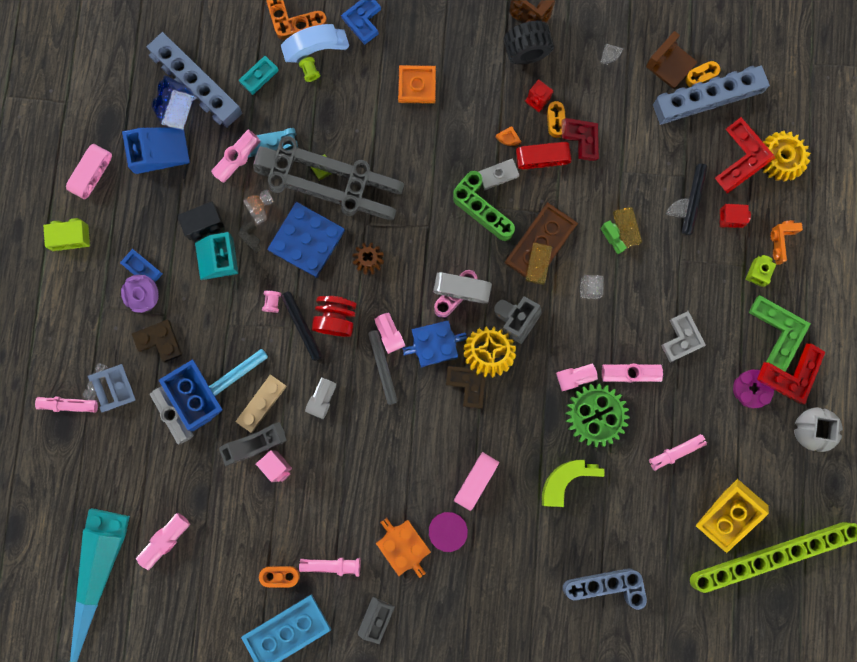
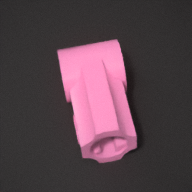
M390 313L382 314L374 319L388 354L405 347L402 336L397 331Z
M593 364L576 369L570 368L556 373L562 391L578 387V385L598 379L597 371Z

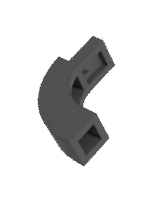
M280 422L255 434L228 442L219 447L225 466L273 449L287 440L285 431Z

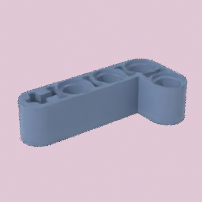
M623 569L570 579L563 585L564 594L571 600L623 592L626 603L636 610L644 608L647 603L642 576L633 569ZM635 574V582L629 584L627 581L628 576ZM615 577L616 585L608 587V580ZM592 581H596V589L594 591H589V583ZM573 585L576 588L583 587L584 593L581 589L574 590V594H572L569 590L572 589ZM639 594V602L632 604V596Z

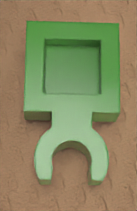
M610 220L604 223L600 228L608 242L612 243L616 253L620 254L627 247L619 238L620 231L617 225L612 224Z

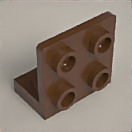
M511 0L509 12L514 19L520 20L523 23L530 21L547 23L551 18L555 0H541L537 8L527 0Z
M675 31L651 56L646 65L650 71L673 89L678 86L697 64L694 58L677 46L678 43L676 41L680 35Z

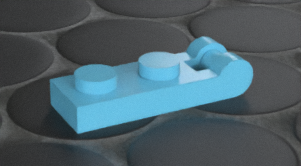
M288 128L284 131L256 135L261 142L248 157L256 156L259 147H266L277 151L279 142L283 137L290 136L295 139V129ZM286 144L283 148L285 150H291L293 149V146L290 144Z

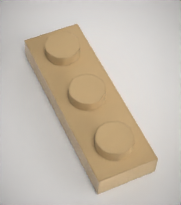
M269 375L235 422L250 433H253L287 386L272 375Z

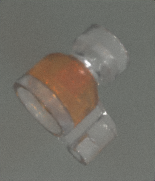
M266 189L259 196L251 195L244 199L243 202L258 225L267 220L264 206L274 203V200Z

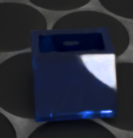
M164 75L163 80L158 84L157 98L153 99L152 109L162 125L183 130L195 95L190 88Z

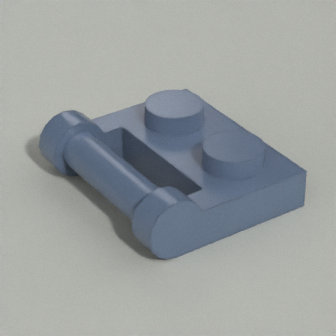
M122 364L88 376L89 382L92 381L99 399L101 412L136 400ZM105 376L114 399L112 403H109L99 379Z

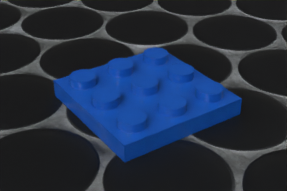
M296 202L267 250L317 278L344 234L345 229Z

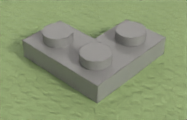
M689 311L669 320L678 336L661 345L669 362L706 346Z

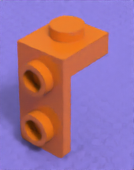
M793 220L784 221L782 224L772 228L771 240L774 241L773 258L776 260V265H781L787 261L784 235H796L803 230L802 223H794Z

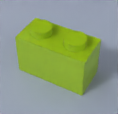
M73 218L69 222L52 221L50 224L43 225L45 247L51 251L90 247L89 227L81 219Z

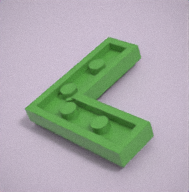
M759 295L748 313L782 331L766 362L786 372L811 323Z

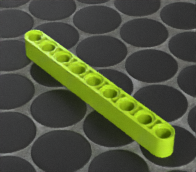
M842 522L695 572L690 577V584L700 592H710L856 542L857 524ZM849 527H850L851 530H852V533H851L850 536H848V534H847V529H848ZM832 533L833 541L830 543L829 535ZM812 540L815 541V547L813 549H811L810 542ZM793 546L797 548L795 555H792L791 552ZM777 552L779 557L778 560L774 562L773 554ZM759 558L760 565L758 568H755L754 561ZM740 564L742 571L740 574H736L735 569ZM719 571H722L723 578L722 580L718 581L717 573ZM704 577L705 584L699 587L698 580Z

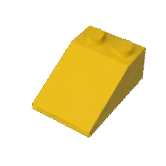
M737 479L696 524V527L727 553L769 514V505Z

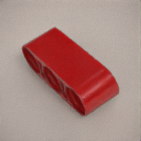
M568 142L522 146L516 149L518 169L561 166L572 162Z

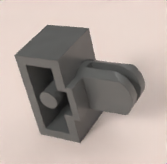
M525 296L518 306L506 300H500L494 307L496 316L506 322L503 327L505 334H509L511 339L520 344L523 343L542 314L541 306Z

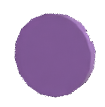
M138 274L128 277L121 288V297L124 304L137 313L152 310L158 301V289L155 282L146 275Z

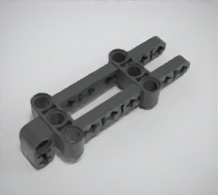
M290 136L283 137L280 140L277 151L266 147H259L253 163L256 173L268 176V185L272 192L280 193L286 187L340 204L342 212L347 216L356 214L358 210L387 220H394L397 212L396 209L362 198L365 184L395 194H402L404 183L399 180L371 172L369 164L364 160H358L352 166L297 148L296 140ZM286 144H290L293 146V149L288 151L283 147ZM282 161L288 164L285 168H280L277 165ZM295 161L348 178L345 192L290 175L293 162ZM362 167L366 172L359 174L356 169ZM279 179L282 181V184L274 186L272 181ZM358 185L360 187V190L354 192L351 190L350 186ZM352 202L355 208L347 209L345 204Z

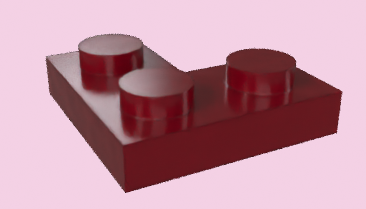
M569 118L563 119L562 138L578 141V159L598 160V123Z

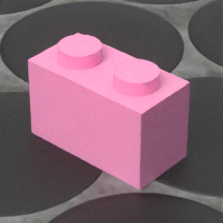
M273 450L256 463L271 482H283L290 476L289 471L292 469L280 453Z

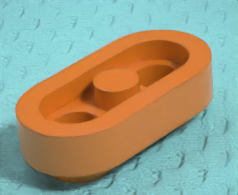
M268 566L262 569L259 574V581L265 587H293L300 579L299 571L293 566ZM268 573L273 574L272 580L267 578ZM287 573L293 574L292 580L287 578Z

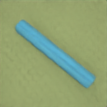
M260 349L209 387L213 394L216 396L267 359L266 352Z

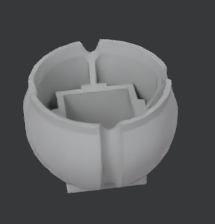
M818 407L808 409L795 422L797 425V429L794 430L796 439L810 451H829L842 439L840 431L843 430L842 423L839 417L828 409ZM818 420L829 422L827 439L816 437Z

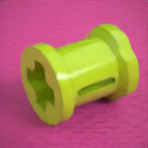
M313 57L304 58L299 62V67L303 69L306 82H312L320 77V73L314 65L315 60Z

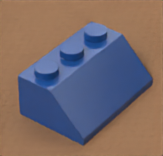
M193 359L159 379L160 384L188 431H195L210 422L223 410Z

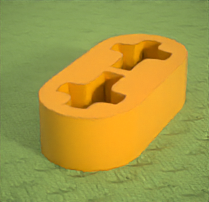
M714 61L700 65L689 71L685 82L689 87L698 82L707 83L712 78L718 76L720 66ZM708 69H710V70L713 69V70H714L713 73H712V72H709V73L705 74ZM700 75L697 81L691 79L692 76L697 77Z
M558 101L550 103L547 109L548 131L554 138L562 136V120L565 119L564 106ZM554 107L559 111L557 117H555V112L552 111ZM556 122H558V127L561 128L559 132L553 129Z

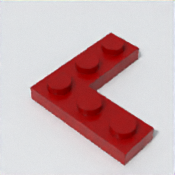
M742 117L727 127L726 131L746 155L715 177L726 193L732 191L775 159L774 154Z
M806 344L793 376L769 362H764L757 380L795 402L805 404L825 351L813 344Z

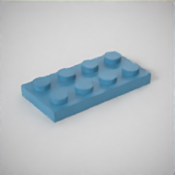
M311 594L246 633L241 638L254 662H280L331 631V627Z

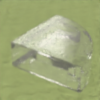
M605 44L600 63L614 62L621 55L623 48Z
M689 199L675 201L668 208L666 215L685 218Z

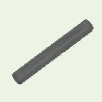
M378 330L369 332V338L388 405L397 403L398 400Z

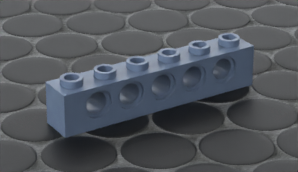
M163 32L146 46L150 52L149 57L156 64L160 62L163 65L161 67L168 76L172 74L175 77L174 81L181 88L184 86L188 90L187 94L193 100L198 99L201 102L199 104L206 113L210 111L213 114L212 118L217 124H223L227 128L242 114L240 107ZM180 67H184L183 70L178 71ZM193 79H197L195 83H190ZM209 91L208 95L202 96L204 92ZM217 104H222L220 108H215Z
M762 65L758 67L750 66L739 73L734 71L723 78H712L707 83L698 82L691 88L685 89V87H682L671 94L663 93L657 97L653 107L658 121L662 125L761 94L770 85ZM724 86L729 87L730 91L726 90ZM707 91L711 92L713 96H710ZM672 102L677 103L679 107H675Z

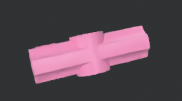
M247 130L234 146L228 147L225 150L224 157L213 168L212 174L225 183L239 166L246 164L250 153L261 142L260 139L253 132ZM238 152V157L234 160V156Z
M602 365L603 382H661L663 377L662 365ZM629 368L635 370V378H631L628 375Z
M177 513L164 528H161L153 535L149 545L136 558L138 564L150 570L163 554L165 555L177 543L176 540L189 527V521Z

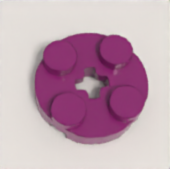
M760 370L745 371L734 382V395L747 408L763 407L769 404L773 398L774 389L757 380ZM753 384L758 387V391L753 394L752 390H749V387L753 386Z

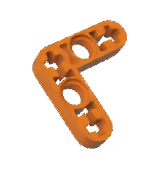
M266 0L276 35L282 40H286L303 29L327 24L326 15L322 11H314L288 18L283 0H277L278 4L275 5L273 0ZM277 10L284 12L283 16L279 18L275 17L274 13ZM316 18H320L321 23H317ZM298 22L306 23V27L303 29H298L296 25ZM280 23L284 24L286 33H282Z

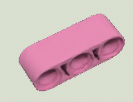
M96 144L90 145L66 185L67 191L82 199L88 198L112 158L111 152Z
M466 270L460 275L477 279V275L472 270ZM441 295L434 306L435 314L440 318L449 316L463 299ZM440 304H445L448 310L440 312L437 307Z
M482 452L455 497L454 502L471 511L496 470L499 461Z

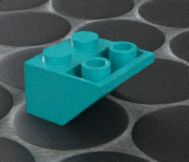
M229 232L209 235L195 243L200 280L238 274L234 240Z

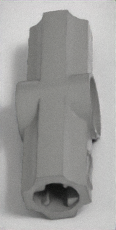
M163 387L152 391L150 396L160 412L162 421L168 426L177 444L179 445L194 436L193 433L185 427ZM171 410L175 411V417L173 420H170L168 418V414Z

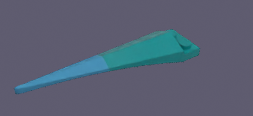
M93 508L88 511L82 536L70 662L78 661L99 600L126 536L130 516Z

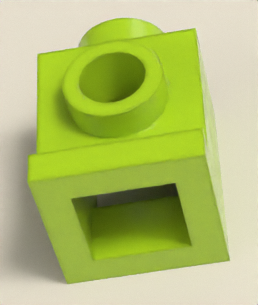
M765 255L755 258L745 280L761 287L770 284L771 276L776 267V264L772 262L773 259Z

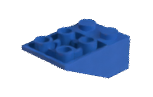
M183 127L137 128L122 131L128 168L134 174L190 163Z

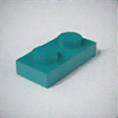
M264 56L239 79V82L247 91L254 95L279 69Z

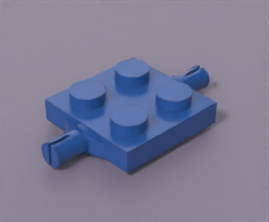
M448 320L412 329L413 346L402 349L404 356L415 353L419 358L420 366L424 367L458 358L456 342L466 340L467 336L465 332L454 335Z

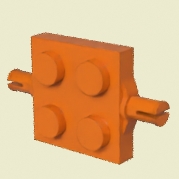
M387 518L384 519L385 522L382 521L380 523L387 533L381 540L376 542V545L398 576L413 568L418 577L421 578V573L425 575L426 572L419 563L425 556L431 553L408 520L399 526L393 527Z

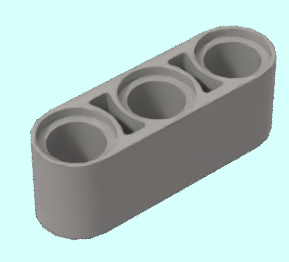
M439 272L436 275L433 292L443 296L478 303H488L492 283Z

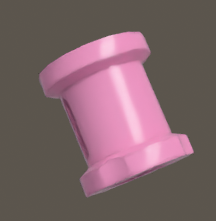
M264 291L265 303L262 311L278 313V300L281 293Z

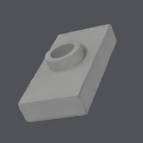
M513 159L478 171L482 175L484 190L519 177Z

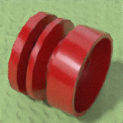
M339 296L317 297L316 302L323 306H316L315 310L322 313L323 316H315L313 318L312 330L327 335L351 337L354 324L346 320V318L355 317V312L350 310L356 309L357 303Z

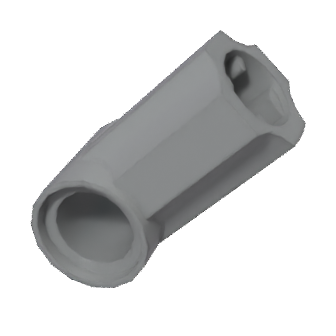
M321 377L314 395L308 401L305 412L324 419L337 384Z

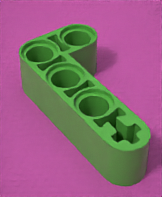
M470 171L455 188L453 195L454 203L500 240H510L515 231L514 224L476 194L481 188L482 175L477 171ZM476 179L478 184L472 185L469 183V180ZM465 193L467 197L460 199L457 197V194ZM478 204L481 206V209L475 211L471 206ZM494 216L496 221L488 222L486 217ZM506 228L509 229L508 232H505V233L502 232L503 229H504V230H505Z

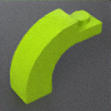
M574 460L560 465L549 475L542 492V506L564 507V492L572 479L579 476L604 477V469H599L597 464H587V468H585V460Z

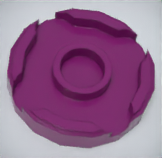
M444 512L432 519L429 526V537L431 543L437 549L443 552H452L464 545L467 539L468 529L460 515L453 512Z

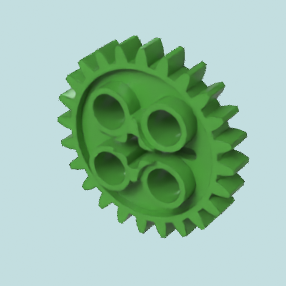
M592 384L589 385V390L582 387V394L576 391L577 398H570L573 404H567L571 411L565 413L570 416V419L566 420V422L572 423V426L568 429L575 430L573 437L580 435L579 442L586 439L587 446L591 442H593L594 447H597L599 442L602 447L606 446V441L609 444H613L612 438L619 440L618 433L624 434L625 432L622 427L628 426L624 422L625 419L630 418L624 415V412L629 410L628 408H623L626 401L620 402L619 399L622 395L615 396V389L609 392L608 385L601 389L600 384H597L596 389H594ZM599 397L603 398L606 402L603 408L597 404ZM581 406H586L588 408L589 412L587 416L581 415ZM612 407V411L599 416V419L596 418L582 424L583 420ZM607 415L614 417L613 425H609L606 422ZM591 423L597 426L595 434L590 433L588 429Z

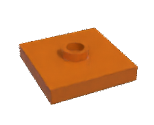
M399 65L398 102L435 103L436 66Z

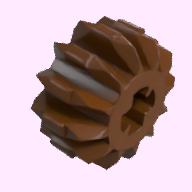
M362 243L363 249L356 247L358 253H353L352 256L355 258L353 265H358L356 268L358 272L363 269V274L366 275L368 270H370L371 274H374V268L379 271L381 270L378 264H384V260L381 259L384 253L379 252V246L373 249V243H370L369 247ZM371 256L372 261L367 260L365 262V257Z

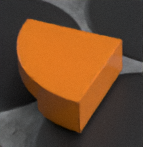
M512 126L496 135V139L504 145L515 146L521 144V140Z

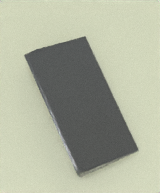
M372 597L359 628L358 636L363 640L380 644L395 606Z

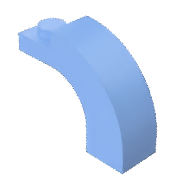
M323 24L303 29L287 38L281 44L285 62L299 63L302 59L319 50H346L349 47L345 30L335 29L333 24Z

